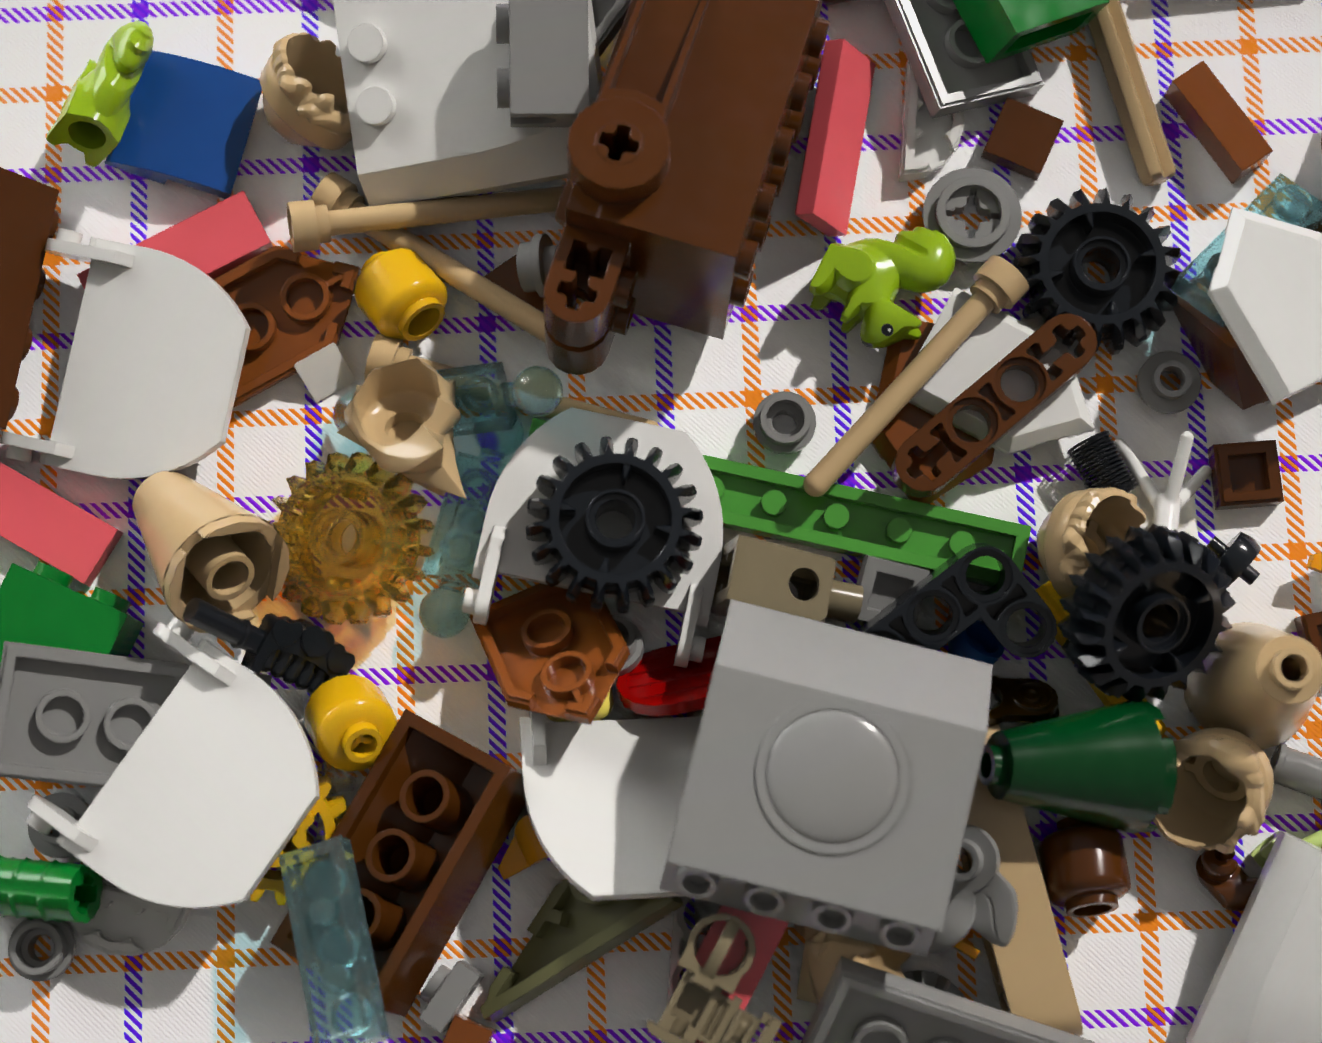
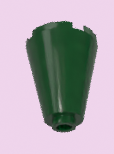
M1129 700L994 732L990 736L987 745H984L978 776L981 783L987 786L990 794L995 799L1136 834L1140 832H1153L1158 828V826L1151 824L1156 814H1168L1173 804L1177 783V756L1173 738H1161L1155 720L1166 719L1160 709L1148 701L1140 703Z

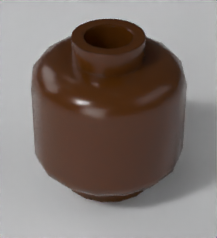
M1069 817L1059 820L1056 823L1057 831L1047 835L1038 846L1041 870L1049 902L1058 907L1065 908L1067 916L1075 918L1100 916L1115 911L1119 908L1118 900L1125 896L1131 888V879L1120 832Z

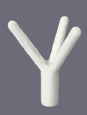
M1185 431L1181 435L1165 493H1160L1123 438H1117L1114 441V444H1116L1115 448L1119 449L1117 452H1121L1120 456H1123L1122 460H1125L1124 464H1127V468H1130L1129 471L1132 472V476H1134V479L1154 508L1152 524L1166 526L1171 530L1175 529L1177 531L1181 508L1212 474L1211 467L1203 465L1182 487L1194 441V435L1190 431Z

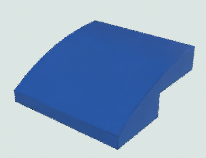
M152 50L130 98V118L119 144L106 157L104 164L163 185L168 179L223 199L229 198L261 97L262 88L260 80L203 61Z

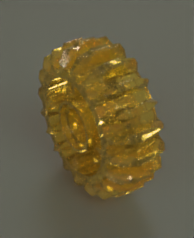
M336 452L328 454L326 464L316 460L305 462L306 479L296 475L286 478L292 493L289 498L277 496L271 499L275 507L281 511L278 521L270 520L268 522L277 529L289 548L290 569L284 582H287L282 597L286 598L288 602L301 603L300 612H303L304 615L314 618L322 616L327 624L342 625L347 620L353 625H365L369 623L371 614L374 617L380 618L392 615L391 600L406 603L412 599L405 582L407 580L421 582L427 578L422 569L416 567L418 557L427 558L435 553L430 546L421 544V535L429 533L435 526L431 520L417 518V515L429 502L422 495L410 494L415 482L403 474L398 473L395 475L393 472H386L379 467L371 455L355 452L349 458L346 454ZM353 525L356 534L353 547L345 553L342 538L346 529Z

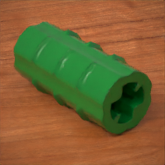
M0 855L1 917L13 916L16 919L23 917L31 921L33 919L54 920L58 923L62 921L88 923L95 917L101 904L103 882L101 875L86 864L63 863L56 859L54 861H43L42 859L32 860L28 857L25 859L6 858Z

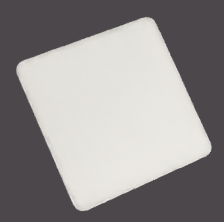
M335 343L325 346L294 364L295 369L315 402L323 400L356 380Z

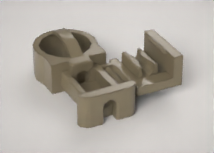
M727 913L710 914L697 922L690 932L687 946L678 961V965L686 969L658 1023L648 1018L647 1030L651 1035L665 1043H695L697 1039L703 1043H750L762 1022L766 1026H764L756 1043L773 1042L782 1024L781 1020L765 1011L759 1019L739 1008L743 999L735 995L732 1000L721 994L722 990H725L733 995L740 979L752 966L755 957V938L743 921ZM713 921H728L706 964L702 967L695 957L697 955L696 944L699 935L706 927L713 924ZM739 929H742L747 938L745 940L746 951L743 960L736 968L729 971V974L717 975L716 973Z

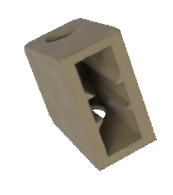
M738 534L723 545L710 614L727 617L732 599L820 622H825L826 618L855 623L861 611L864 589L860 585L834 580L836 560L831 557ZM789 582L797 589L798 599L791 593Z

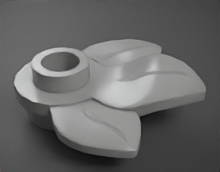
M966 825L961 848L966 849L971 854L973 860L972 867L968 872H965L957 865L942 933L936 931L929 950L932 954H937L954 947L968 935L971 928L999 947L1008 946L1014 935L1018 916L1017 894L1012 885L999 873L1000 853L994 839L977 826Z

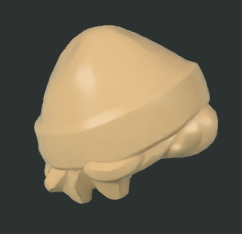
M306 32L291 33L275 42L273 53L262 69L259 81L262 88L265 116L269 126L292 144L328 150L343 148L352 140L341 57L336 55L335 43L331 40L320 41L316 36Z
M1114 487L1076 490L1064 496L1046 516L1036 535L1038 556L1044 572L1061 598L1075 593L1076 587L1073 585L1069 575H1083L1088 569L1089 564L1085 553H1096L1101 556L1105 552L1106 536L1119 537L1124 541L1129 526L1140 528V525L1146 521V514L1137 506V497L1134 494Z
M1205 728L1174 741L1177 756V783L1173 804L1168 814H1156L1153 822L1158 826L1157 829L1163 834L1164 838L1177 846L1187 847L1195 851L1215 849L1223 854H1232L1238 840L1246 834L1257 835L1265 821V813L1269 807L1274 789L1273 770L1265 752L1248 736L1229 728Z

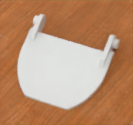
M58 228L55 239L47 238L44 251L60 257L91 264L51 438L48 441L2 431L0 443L8 445L5 457L31 463L33 451L41 452L39 464L110 479L139 480L147 479L161 471L182 470L215 452L226 442L251 331L246 318L237 304L210 276L176 256L156 249L94 237L90 238L89 245L81 244L82 233Z
M573 407L559 413L535 430L520 445L507 462L495 484L487 507L472 573L473 578L481 579L479 589L466 588L462 612L472 614L473 623L486 625L498 574L547 584L545 577L556 564V561L544 565H535L533 563L532 552L547 542L528 540L526 538V526L545 520L527 512V504L530 499H549L536 488V481L540 475L550 476L561 481L554 471L553 460L560 455L574 466H577L575 445L584 442L589 447L593 457L599 456L600 440L606 436L611 437L613 441V453L624 454L625 443L628 438H634L638 440L636 457L645 460L653 447H659L663 453L657 469L663 472L668 466L678 463L683 468L680 478L672 486L677 488L692 484L697 490L695 498L688 504L681 506V508L700 509L703 512L701 524L684 528L702 537L699 550H680L693 561L692 569L689 574H681L668 568L677 583L675 591L671 594L663 592L654 582L651 583L655 601L650 607L683 613L674 666L687 668L688 661L701 663L706 638L695 636L694 634L696 625L703 627L708 625L723 549L722 508L718 490L706 460L695 442L685 431ZM617 511L606 512L596 520L598 530L604 536L612 539L623 538L633 529L629 518ZM566 577L556 587L568 589L572 580ZM584 588V593L593 594V591ZM630 592V602L641 604L636 592ZM605 594V597L615 599V595Z
M174 616L167 626L159 622L152 633L193 661L176 687L79 821L48 799L34 794L27 803V807L32 812L26 819V823L46 836L49 835L53 828L58 830L61 834L56 842L107 881L129 894L154 903L180 908L204 909L223 907L248 900L320 797L317 768L305 732L295 714L281 696L260 677L204 638L200 640L197 646L191 643L189 640L196 631L190 629L186 623Z
M529 711V717H519L523 792L531 825L543 850L559 872L592 901L684 896L659 888L702 716L593 721L591 725L575 721L545 723L544 714Z

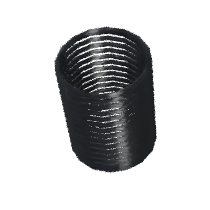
M1107 430L1081 441L1067 451L1069 458H1072L1071 462H1074L1073 466H1076L1077 473L1080 474L1084 485L1087 486L1086 489L1114 487L1128 493L1138 486L1135 483L1136 480L1133 479L1134 476L1131 475L1132 472L1129 471L1130 468H1126L1127 464H1124L1123 456H1119L1121 452H1117L1119 449L1115 448L1116 444H1113L1114 441L1111 440L1112 437L1109 436L1110 433Z

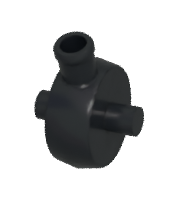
M1239 532L1226 545L1214 536L1206 545L1221 560L1219 566L1225 569L1226 574L1232 579L1228 587L1238 577L1248 585H1251L1259 577L1260 573L1250 565L1261 550V547L1253 537Z

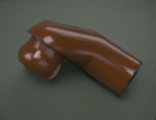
M1215 849L1204 850L1196 861V873L1199 882L1223 908L1230 911H1244L1258 878H1249L1237 861L1233 859L1235 852L1223 854Z

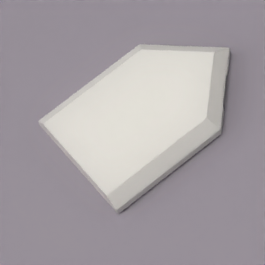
M1233 207L1224 232L1226 235L1217 267L1213 271L1207 294L1271 403L1275 405L1322 380V233Z
M957 287L954 288L920 351L972 295ZM1002 311L998 314L991 312L909 403L935 416L1032 335L1036 329ZM1056 341L1050 352L1040 360L1045 369L1048 370L1054 361L1069 352L1068 347ZM1029 351V352L1027 353V354H1029V355L1035 357L1033 351ZM1018 369L1009 370L1002 375L1000 381L1001 389L1011 400L1018 402L1027 401L1034 396L1035 383L1025 371ZM1049 374L1051 380L1056 379V377ZM1077 375L992 447L1006 455H1010L1065 437L1071 438L1093 432L1095 429ZM969 409L955 414L952 421L954 427L978 440L986 437L988 431L987 422L979 412Z

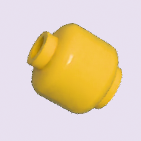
M397 248L372 255L363 264L354 289V296L358 307L375 328L386 337L397 338L403 341L421 340L432 334L439 327L445 315V306L448 299L446 286L412 249Z
M354 674L336 676L322 683L310 695L305 706L304 725L321 759L333 768L347 772L365 770L373 766L398 723L393 709L381 689L368 678Z

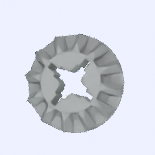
M961 168L947 173L934 183L926 196L921 217L923 218L925 228L932 231L937 230L948 238L955 250L956 260L963 261L969 267L976 262L987 261L992 255L1000 256L1013 245L1020 231L1022 210L1017 194L1005 179L989 170ZM970 195L974 196L973 205H976L977 215L987 217V220H989V222L979 223L972 238H968L969 231H965V222L957 220L953 216L963 213Z

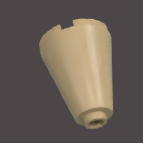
M178 471L157 472L144 480L137 488L132 501L133 513L165 603L177 619L186 623L190 629L196 632L208 633L183 620L184 609L192 598L198 597L242 620L248 619L251 621L257 617L252 611L253 608L266 596L272 601L277 597L283 588L290 569L289 548L271 523Z
M1252 622L1231 624L1233 628L1219 633L1216 639L1223 652H1210L1203 661L1207 674L1192 671L1187 675V689L1184 690V700L1190 713L1193 712L1195 718L1204 729L1214 727L1229 728L1248 736L1262 750L1275 747L1290 739L1305 723L1322 686V657L1319 651L1307 640L1273 627Z

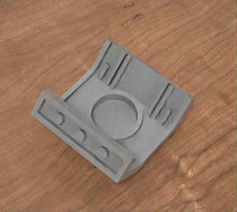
M731 599L659 889L751 912L759 916L771 917L818 929L826 933L837 934L888 947L893 950L927 957L936 931L942 933L986 741L993 665Z

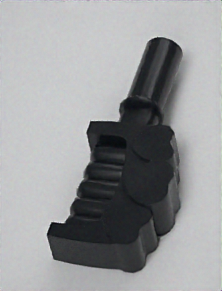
M198 597L192 598L183 612V620L230 643L232 648H240L246 651L241 662L246 668L258 674L261 671H270L274 678H283L286 684L295 683L299 690L307 689L310 695L322 683L336 676L348 675L350 669L355 664L354 655L346 651L342 644L336 642L334 636L329 631L306 619L299 618L293 620L287 616L278 617L270 613L264 616L258 628L252 625L248 619L242 620Z

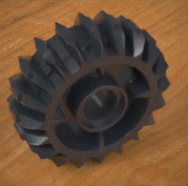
M1107 188L1098 190L1093 203H1090L1082 189L1073 192L1069 199V206L1059 198L1052 200L1046 209L1047 216L1040 213L1034 214L1028 224L1031 233L1021 234L1015 246L1022 256L1015 257L1012 265L1022 273L1029 285V290L1022 298H1032L1022 311L1023 319H1034L1041 315L1045 320L1042 324L1044 325L1048 320L1060 314L1070 313L1081 316L1091 324L1096 332L1097 347L1095 354L1099 349L1101 341L1111 356L1117 355L1122 351L1125 340L1134 347L1142 345L1147 339L1146 329L1157 332L1166 322L1163 312L1172 311L1178 302V296L1171 289L1177 288L1183 281V272L1170 267L1180 258L1181 248L1162 246V243L1171 234L1170 225L1159 226L1153 229L1148 224L1155 214L1153 207L1143 209L1140 215L1131 211L1130 208L1133 204L1132 194L1124 195L1118 205L1110 204V194ZM1088 262L1100 264L1107 270L1110 282L1097 283L1090 280L1085 275L1082 264ZM1073 331L1067 338H1061L1060 340L1063 345L1068 347V350L1077 339L1075 332Z
M608 436L602 437L600 440L599 456L593 457L589 447L584 442L576 444L575 457L578 465L574 466L566 458L560 455L553 460V468L561 481L550 476L540 475L536 481V488L549 499H530L527 504V512L545 520L526 526V538L528 540L547 542L532 552L533 563L535 565H544L556 561V564L545 577L546 583L550 587L559 585L566 577H569L572 582L568 586L566 600L570 603H575L580 598L584 588L593 591L590 609L594 612L602 610L605 594L615 595V607L619 614L628 612L630 603L629 593L634 591L645 608L652 606L655 597L650 584L653 582L663 592L671 594L675 591L677 583L668 568L681 574H689L693 561L680 550H699L702 542L701 536L684 529L701 524L703 520L702 510L681 508V506L688 504L695 498L697 493L695 486L691 484L674 488L672 485L680 478L683 468L678 463L668 466L663 472L657 469L663 453L659 447H653L645 460L636 457L638 440L634 438H628L625 443L624 454L613 453V441ZM617 511L629 518L633 529L623 538L612 539L604 536L598 530L596 520L606 512Z
M1152 524L1147 531L1141 527L1129 526L1124 541L1119 537L1106 536L1105 552L1101 556L1096 553H1085L1089 567L1083 575H1069L1076 590L1073 595L1059 599L1063 609L1069 615L1056 624L1061 630V634L1067 638L1061 648L1066 652L1067 657L1074 662V667L1078 669L1077 673L1090 684L1095 683V686L1108 696L1113 695L1117 699L1123 696L1127 700L1141 703L1146 695L1163 701L1169 685L1173 688L1186 690L1187 675L1192 671L1207 674L1203 661L1210 652H1223L1216 639L1219 633L1233 628L1223 613L1236 603L1230 596V592L1225 590L1232 579L1226 574L1225 569L1219 566L1221 560L1216 557L1213 550L1199 543L1197 538L1185 531L1178 532L1166 526Z

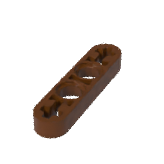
M1070 313L1060 314L1048 320L911 435L896 452L891 467L893 480L898 488L907 495L917 498L930 497L936 494L1083 370L1095 354L1097 338L1091 324L1081 316ZM1074 331L1079 342L1074 349V353L1078 358L1067 352L1054 361L1049 369L1046 370L1040 360L1055 345L1057 339L1054 333L1064 339ZM1029 351H1033L1035 357H1033V356H1031V355H1029V354H1027V353H1028ZM1018 369L1029 374L1035 383L1034 396L1027 401L1021 402L1008 398L1001 389L1000 381L1004 373L1009 370ZM1049 374L1056 377V379L1051 380ZM969 409L979 412L987 422L988 431L986 437L978 442H967L958 437L952 423L956 413ZM934 431H938L949 451L938 459L933 467L934 480L931 481L924 474L914 479L907 472L913 462L909 454L914 453L920 459L930 454L941 441L931 435ZM951 452L961 457L962 459H960L958 462L954 461Z

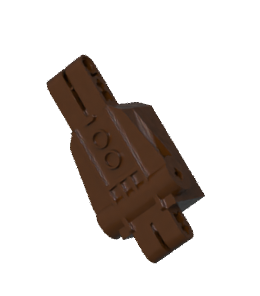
M631 0L596 100L578 114L569 129L567 145L568 178L555 212V220L564 229L548 271L543 292L545 348L549 360L557 369L574 375H583L596 370L607 358L615 333L626 336L633 314L723 340L733 307L744 308L754 275L752 268L757 251L761 252L772 218L770 212L774 198H779L789 165L787 159L792 143L796 144L806 112V107L804 106L809 91H813L823 58L821 53L830 21L819 18L823 0ZM577 298L583 300L578 310L576 303Z

